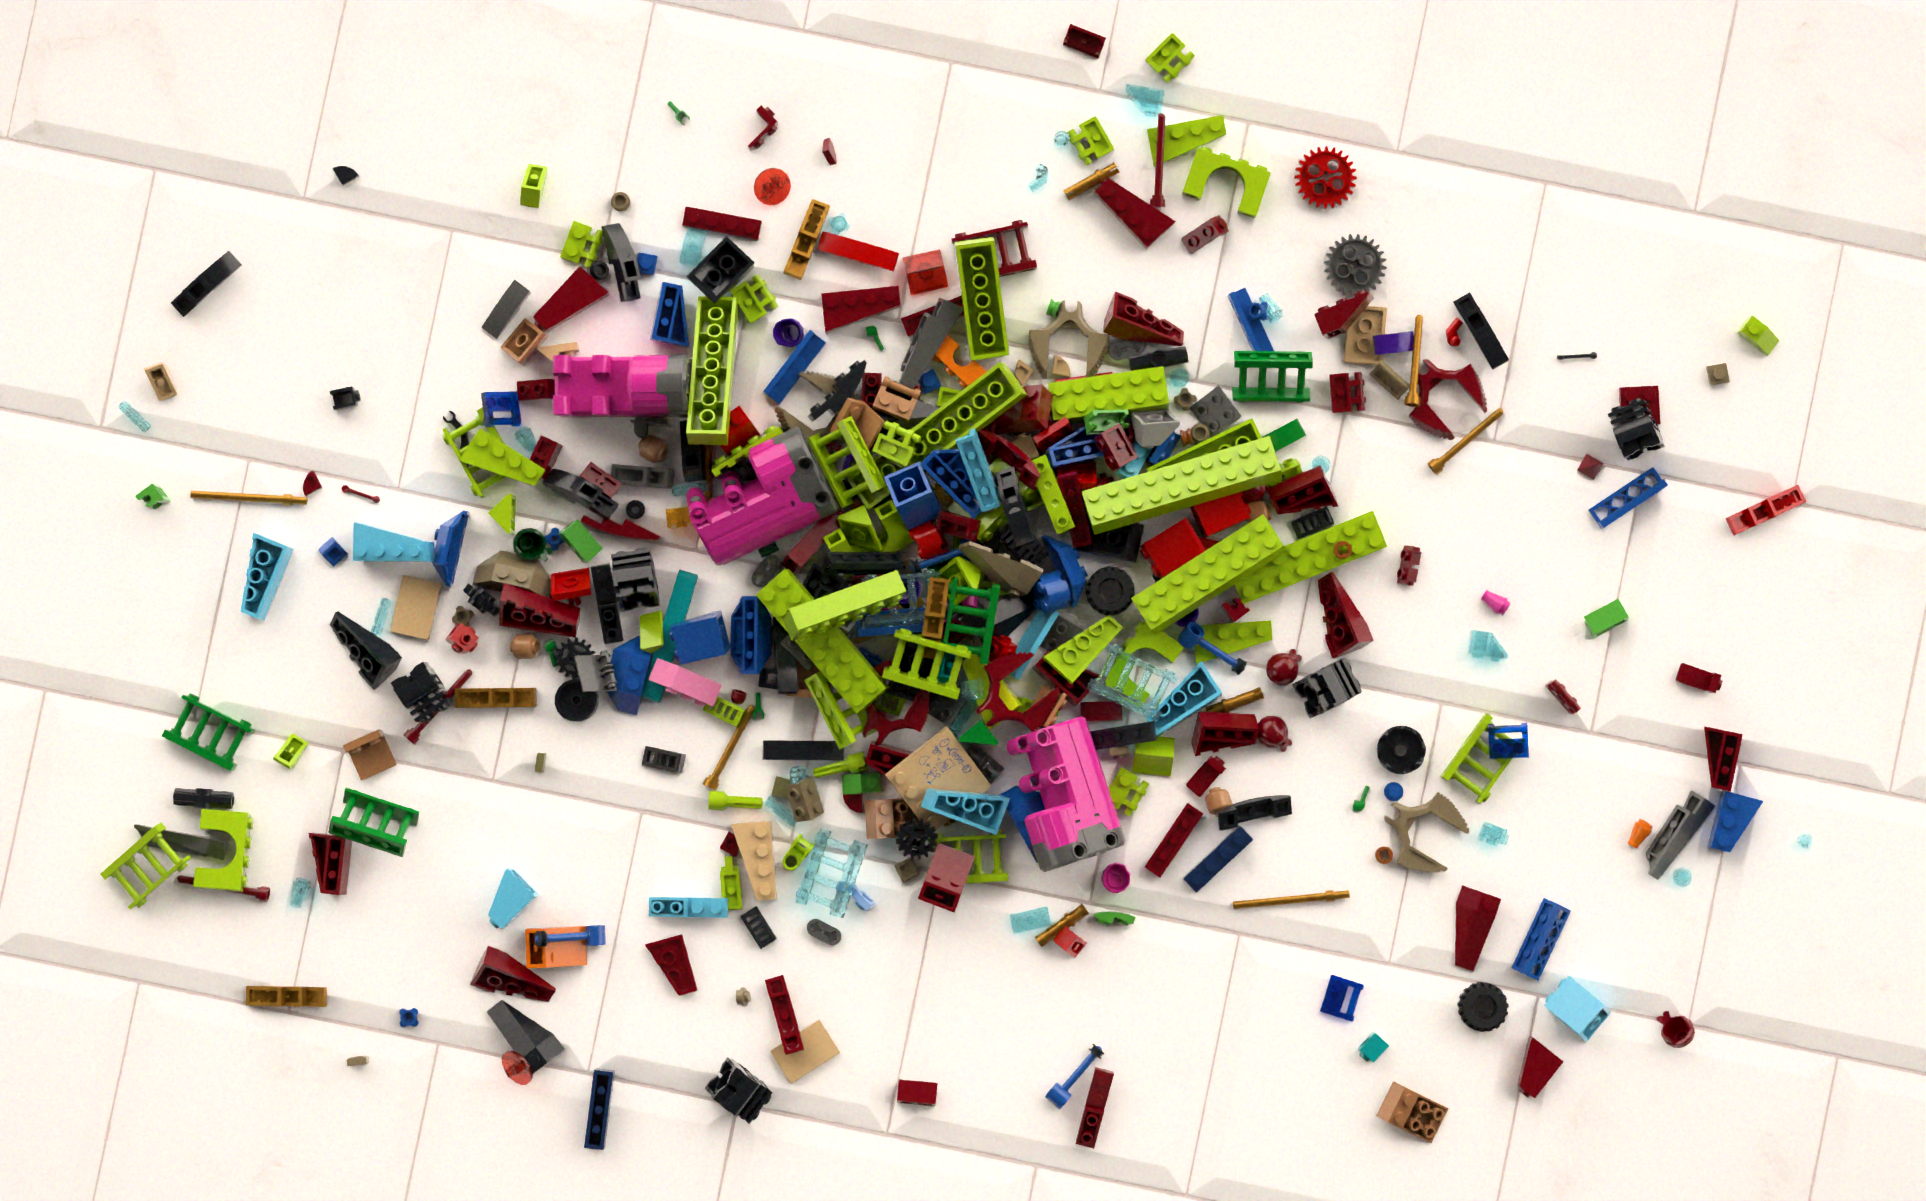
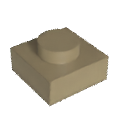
M1726 363L1706 366L1709 386L1730 382Z
M1128 745L1108 749L1109 756H1114V760L1126 758L1125 754L1129 753Z

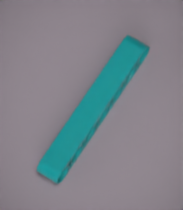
M679 569L663 621V646L653 654L641 695L643 699L657 703L661 702L665 687L648 679L657 658L673 663L676 645L675 641H671L669 630H672L671 626L674 623L686 620L698 574Z

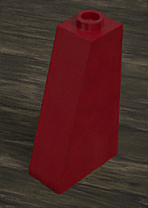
M579 266L533 316L536 321L533 324L541 331L546 329L549 332L608 297L610 293Z
M839 509L836 513L819 520L787 553L781 565L786 569H790L797 576L826 544L823 537L841 527L837 518L839 515L844 514V512Z

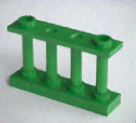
M1234 351V368H1239L1238 387H1232L1233 401L1310 402V389L1305 388L1306 369H1313L1312 352ZM1247 368H1259L1258 387H1246ZM1267 368H1278L1277 388L1266 387ZM1287 368H1298L1297 388H1285Z
M954 577L953 583L949 582L948 594H951L944 640L941 639V643L954 647L961 645L948 643L949 631L980 636V638H983L982 646H962L967 647L971 654L980 657L981 664L988 665L1000 585L992 584V589L988 590L957 586L958 578ZM955 593L986 598V600L990 601L989 608L979 609L954 605ZM952 612L983 617V619L987 620L986 627L976 628L951 624Z
M189 693V695L183 694L181 698L186 700L187 703L175 727L171 728V730L165 729L162 737L229 771H235L238 764L233 762V757L246 731L254 733L255 729L251 728L252 724L243 719L239 722L200 702V697ZM194 705L205 711L192 736H189L187 739L181 736V730ZM211 714L222 718L209 745L203 747L199 745L200 741L198 740ZM230 722L239 727L227 753L220 756L216 754V747Z
M345 788L343 803H346V806L340 817L332 816L328 833L403 858L407 839H404V835L409 824L417 826L420 811L357 790ZM354 806L365 810L359 824L348 820ZM372 812L383 816L377 830L366 826ZM391 818L402 822L396 836L385 833Z

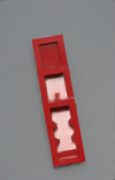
M822 231L817 250L892 272L895 270L899 257L898 252Z
M1795 485L1725 519L1734 536L1805 503L1806 500L1799 485Z

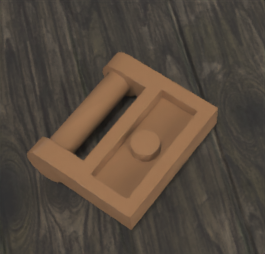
M885 376L872 409L908 423L921 390L917 388L915 390L891 381V378ZM887 387L912 397L911 401L886 392Z

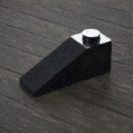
M687 420L680 421L684 481H703L701 445L688 444L686 435Z

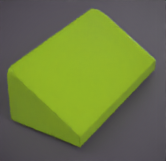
M662 611L641 615L639 617L640 649L653 653L663 646Z

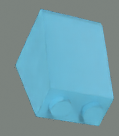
M512 867L504 871L488 916L491 918L489 922L496 929L506 928L539 895Z
M1570 976L1560 981L1558 989L1554 994L1551 993L1546 998L1544 1005L1547 1010L1585 1042L1591 1038L1611 1014L1610 1010L1600 1000Z

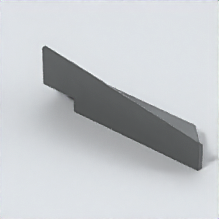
M939 297L933 314L924 312L901 364L900 371L903 373L899 383L910 388L915 387L962 313L963 308Z
M1691 790L1684 806L1682 807L1678 804L1675 806L1646 852V859L1649 861L1650 871H1648L1650 876L1657 880L1660 879L1715 808L1713 803Z
M134 824V828L137 829L141 837L153 828L152 826ZM168 829L161 832L162 838L173 851L203 857L208 855L219 860H225L228 841ZM151 841L148 844L150 847L160 848L156 842Z

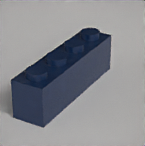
M1238 825L1182 879L1197 893L1249 845L1253 838Z
M594 1069L584 1148L604 1150L606 1147L615 1070Z

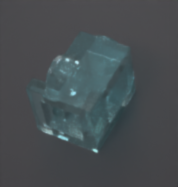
M984 679L960 682L962 697H966L967 701L986 698Z
M1483 822L1477 840L1483 841L1485 838L1487 839L1485 843L1497 846V844L1505 846L1509 838L1508 830L1488 822Z

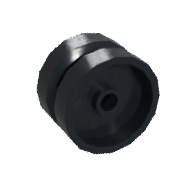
M571 679L558 687L554 704L557 712L563 718L569 721L582 722L591 718L596 713L599 706L598 692H583L580 679ZM579 697L580 702L578 704H575V702H573V698Z

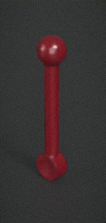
M343 485L341 488L344 493L350 492L371 499L374 503L380 502L379 496H371L351 489L348 485Z

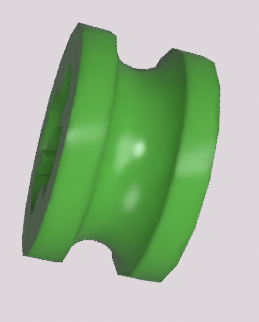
M1051 298L1046 315L1051 314L1055 318L1060 301L1054 302Z

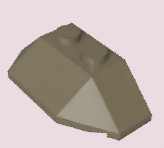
M500 550L477 566L472 583L473 586H481L482 588L502 592L503 585L506 583L550 598L551 579L539 559L523 560L515 553Z

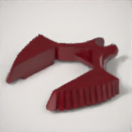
M1424 359L1422 361L1428 368V373L1425 375L1418 374L1420 406L1415 407L1408 417L1420 429L1426 430V432H1430V434H1434V436L1439 438L1443 437L1445 440L1446 438L1453 440L1455 437L1427 404L1429 391L1442 380H1456L1485 414L1488 408L1486 407L1487 398L1485 397L1483 385H1481L1482 381H1480L1481 379L1476 374L1477 372L1471 363L1462 369L1453 371L1440 369L1430 360Z
M1019 652L1018 654L1014 653L1013 655L998 657V659H994V661L983 667L990 682L989 692L986 700L977 708L976 713L978 715L984 710L991 711V720L984 724L987 727H991L1000 721L1010 720L1020 722L1030 732H1034L1038 727H1041V724H1044V721L1050 715V711L1053 710L1052 707L1055 706L1054 703L1057 702L1056 699L1059 697L1057 695L1060 693L1058 687L1023 713L1009 710L999 697V682L1034 656L1033 653L1028 652L1026 654V652H1023L1022 654Z
M886 660L885 663L881 662V664H877L873 668L882 677L884 668L892 665L893 661ZM921 689L918 692L904 719L890 721L877 713L875 702L870 704L865 709L867 721L862 732L863 737L866 738L869 732L875 729L878 732L875 744L880 745L890 733L896 730L908 728L921 733L927 721L926 718H928L929 691Z

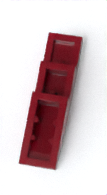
M583 515L580 521L600 531L638 540L660 541L661 539L659 535L626 518L622 525L610 519L608 521L603 519L599 523L586 515Z

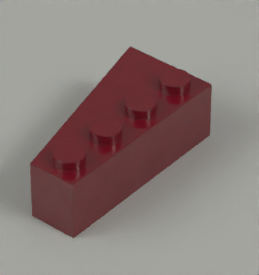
M1110 178L1105 180L1094 191V195L1146 250L1176 222Z
M899 286L821 293L826 334L901 307Z
M504 583L499 605V626L576 638L581 608L558 600L553 601L552 598Z

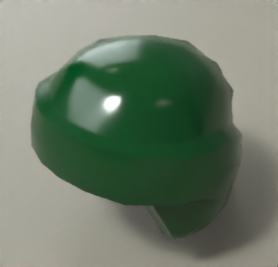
M522 529L513 538V550L523 560L541 558L542 561L546 562L548 561L547 555L553 553V549L545 547V537L537 529Z

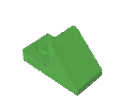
M881 773L842 775L843 794L882 792Z

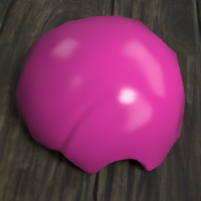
M1115 862L1103 870L1101 881L1107 891L1120 893L1129 886L1131 874L1124 864Z

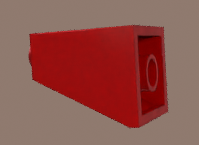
M740 406L730 411L728 445H720L727 456L732 454L731 450L739 445L744 447L749 444L747 440L755 435H760Z
M1242 491L1190 507L1203 538L1210 537L1250 518L1251 510L1248 503H1244L1241 498L1243 496Z
M1187 518L1140 545L1142 557L1145 560L1148 559L1153 575L1155 577L1158 576L1159 579L1206 551Z

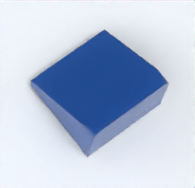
M333 537L318 549L320 554L333 567L348 554Z

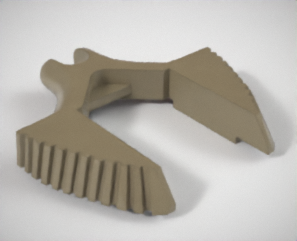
M1065 300L1061 301L1058 314L1045 328L1029 330V350H1031V356L1033 361H1035L1034 364L1037 366L1036 369L1039 370V374H1042L1041 377L1043 379H1047L1050 335L1056 333L1060 328L1079 329L1088 338L1086 378L1094 377L1095 373L1097 374L1100 365H1102L1108 353L1109 334L1094 331L1083 317V306L1080 301H1077V307L1074 312H1068L1065 309Z
M802 371L798 374L825 395L831 391L836 393V390L832 387L836 383L834 380L835 376L823 375V373L819 374L818 372L814 373L813 371L811 373L809 371H806V373ZM778 406L775 408L776 417L779 418L778 421L785 432L794 427H800L806 438L818 433L821 438L830 434V429L841 411L840 409L833 416L825 428L813 430L783 408ZM844 437L837 438V440L847 444Z
M1439 792L1426 804L1415 807H1407L1398 802H1393L1391 806L1398 809L1400 815L1394 820L1385 815L1384 820L1396 830L1401 847L1396 862L1408 869H1415V871L1423 870L1424 872L1432 871L1433 873H1436V871L1439 873L1441 870L1443 872L1447 871L1448 868L1410 846L1411 842L1408 831L1417 816L1430 812L1460 831L1469 834V828L1466 827L1468 824L1465 823L1466 820L1462 818L1463 816L1457 811L1458 809L1455 808L1453 802H1450V799H1447L1446 796L1443 797V794L1440 795Z

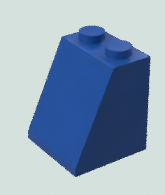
M920 461L884 477L895 507L908 530L939 516L938 512L942 511L941 506L923 467L920 465Z
M721 610L674 623L671 626L672 630H669L671 641H675L676 648L674 649L676 660L680 661V665L725 655L730 649V642Z

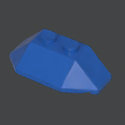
M959 449L933 450L920 465L974 519L981 512Z
M465 510L441 524L440 529H436L434 540H437L434 548V562L432 564L445 585L453 588L470 513Z
M1044 535L1041 537L1043 543L1048 550L1055 570H1059L1063 574L1060 575V578L1066 580L1071 596L1069 603L1072 608H1075L1086 583L1085 577L1088 574L1084 565L1080 567L1077 559H1080L1076 548L1072 549L1071 545Z
M742 596L731 615L730 655L740 669L741 674H760L771 656V615L757 596Z
M640 636L634 637L613 650L610 664H613L612 669L615 671L617 691L607 692L618 711L636 716L654 652L649 653L640 649Z
M1016 785L999 795L1010 798L1007 810L1037 863L1024 820L1027 815L1045 810L1040 792L1024 793Z

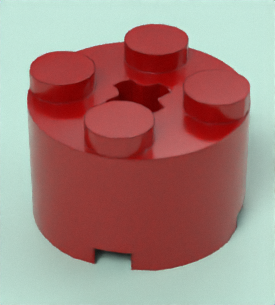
M936 519L923 523L909 531L912 541H916L919 546L917 552L921 559L928 560L950 552L949 549L945 548L948 544L944 534L937 530L933 523Z

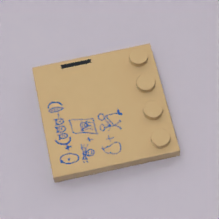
M947 726L885 774L919 820L923 818V823L930 821V827L935 826L936 830L951 818L921 807L927 788L984 793L992 787Z

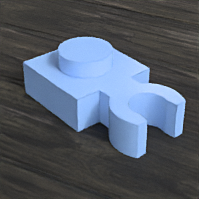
M849 882L844 887L853 896V899L856 900L855 904L861 910L868 911L876 905L853 882Z

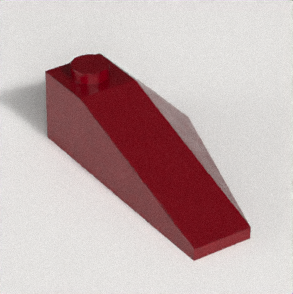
M487 946L482 954L470 982V985L487 992L495 993V990L504 991L509 996H513V993L522 994L527 999L549 1002L556 991L554 986L526 968V966L512 956L491 946Z

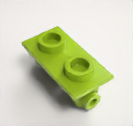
M1297 458L1286 459L1280 464L1282 476L1285 475L1286 480L1303 473ZM1283 479L1272 483L1266 484V487H1271L1275 484H1278L1282 482Z

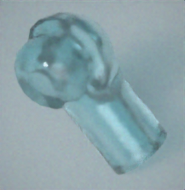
M1044 164L1036 166V179L1027 184L1032 192L1047 183L1049 171Z

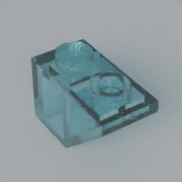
M1470 630L1467 653L1472 654V658L1483 659V656H1489L1491 661L1496 662L1508 659L1507 652L1493 633Z

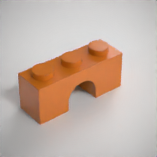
M947 335L932 359L937 363L941 361L946 366L944 370L951 377L955 375L959 378L960 381L958 383L965 389L987 371L975 360H972L967 366L957 365L953 360V355L960 346Z

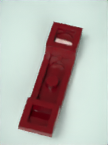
M980 430L977 435L984 453L988 456L994 453L1011 467H1014L1020 473L1018 479L1034 490L1040 478V473L1032 460L1008 440L994 433Z
M784 975L765 980L785 1055L804 1050Z

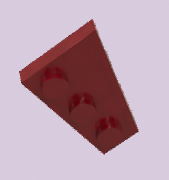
M683 934L645 944L678 996L698 991Z

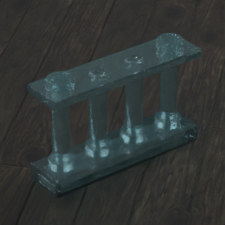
M935 569L924 570V573L900 575L902 582H907L910 610H908V613H900L898 606L891 608L887 615H881V613L869 614V616H865L866 628L923 623L925 611L920 612L917 609L915 581L927 580L928 590L929 578H940V571L935 572ZM866 575L865 578H862V582L876 578L877 575Z
M1107 644L1105 651L1110 654L1099 677L1095 678V680L1091 678L1086 689L1157 722L1162 713L1158 711V706L1169 683L1175 684L1178 677L1175 676L1176 673L1169 669L1162 670L1126 653L1117 644ZM1116 657L1127 661V664L1116 686L1110 688L1106 686L1105 680ZM1134 665L1145 671L1134 694L1129 697L1123 694V688ZM1154 674L1163 679L1151 704L1146 705L1141 702L1140 698L1151 675Z
M820 828L815 836V845L801 887L796 892V903L807 905L808 900L829 907L830 915L844 918L868 844L854 840L852 844H848L831 838L830 830ZM830 845L847 851L849 853L847 862L843 863L823 856L826 846ZM820 863L842 870L841 880L838 882L818 875ZM814 881L836 889L835 898L830 900L811 893Z

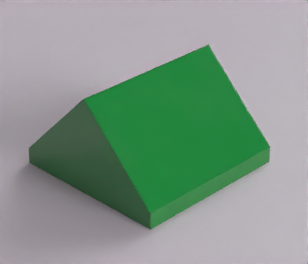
M981 720L959 737L960 742L998 745V740Z

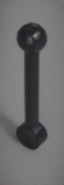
M1593 351L1590 354L1557 355V360L1589 357L1596 359L1597 353Z

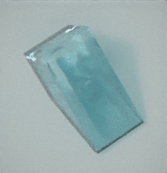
M1126 84V93L1139 111L1145 113L1144 116L1156 118V115L1161 113L1164 90Z
M688 227L680 254V265L695 268L701 262L707 236L706 230Z

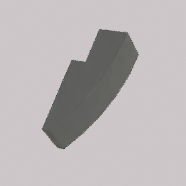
M514 279L481 328L498 339L532 292Z
M612 464L611 476L621 482L622 485L673 489V469Z

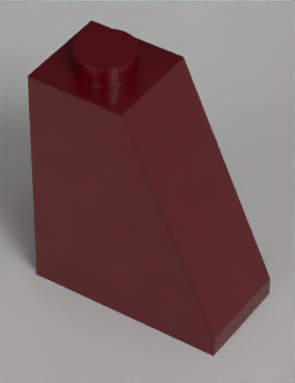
M1532 1036L1528 1038L1517 1085L1521 1088L1519 1092L1527 1098L1530 1095L1536 1098L1564 1062Z

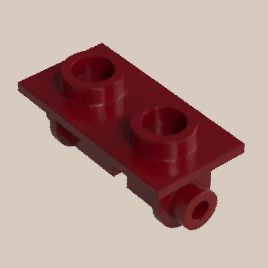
M1404 545L1400 554V568L1397 571L1398 584L1414 586V583H1416L1418 569L1412 567L1413 565L1420 564L1421 548Z

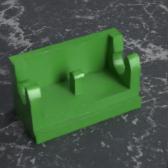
M1128 409L1091 411L1084 416L1086 434L1098 435L1119 423L1123 430L1127 429L1129 423H1124V419L1129 415Z
M154 483L135 496L138 500L149 501L145 507L152 506V509H157L164 503L171 501L160 485Z
M578 519L569 523L558 533L583 563H588L603 549Z
M1616 599L1584 616V622L1594 639L1628 621L1629 616L1620 600Z

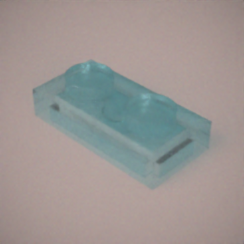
M1047 906L1009 914L1013 934L1051 926Z

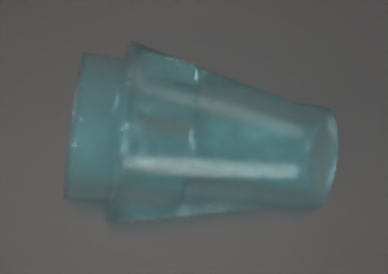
M1269 293L1259 297L1260 303L1266 302L1268 304L1266 309L1268 317L1266 320L1273 323L1284 316L1282 308L1272 299Z
M524 425L513 434L516 437L515 440L532 454L537 441L531 428Z
M300 877L293 881L291 906L301 908L303 901L312 888L310 886L311 881Z

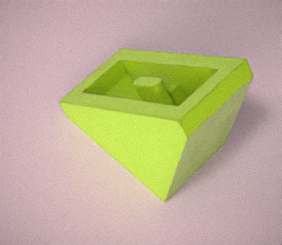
M292 733L275 754L273 760L288 769H294L309 743Z

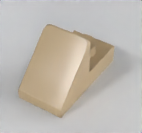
M571 342L538 347V350L553 362V355H575V352L579 351V344Z
M160 362L144 368L159 401L178 395L166 364Z

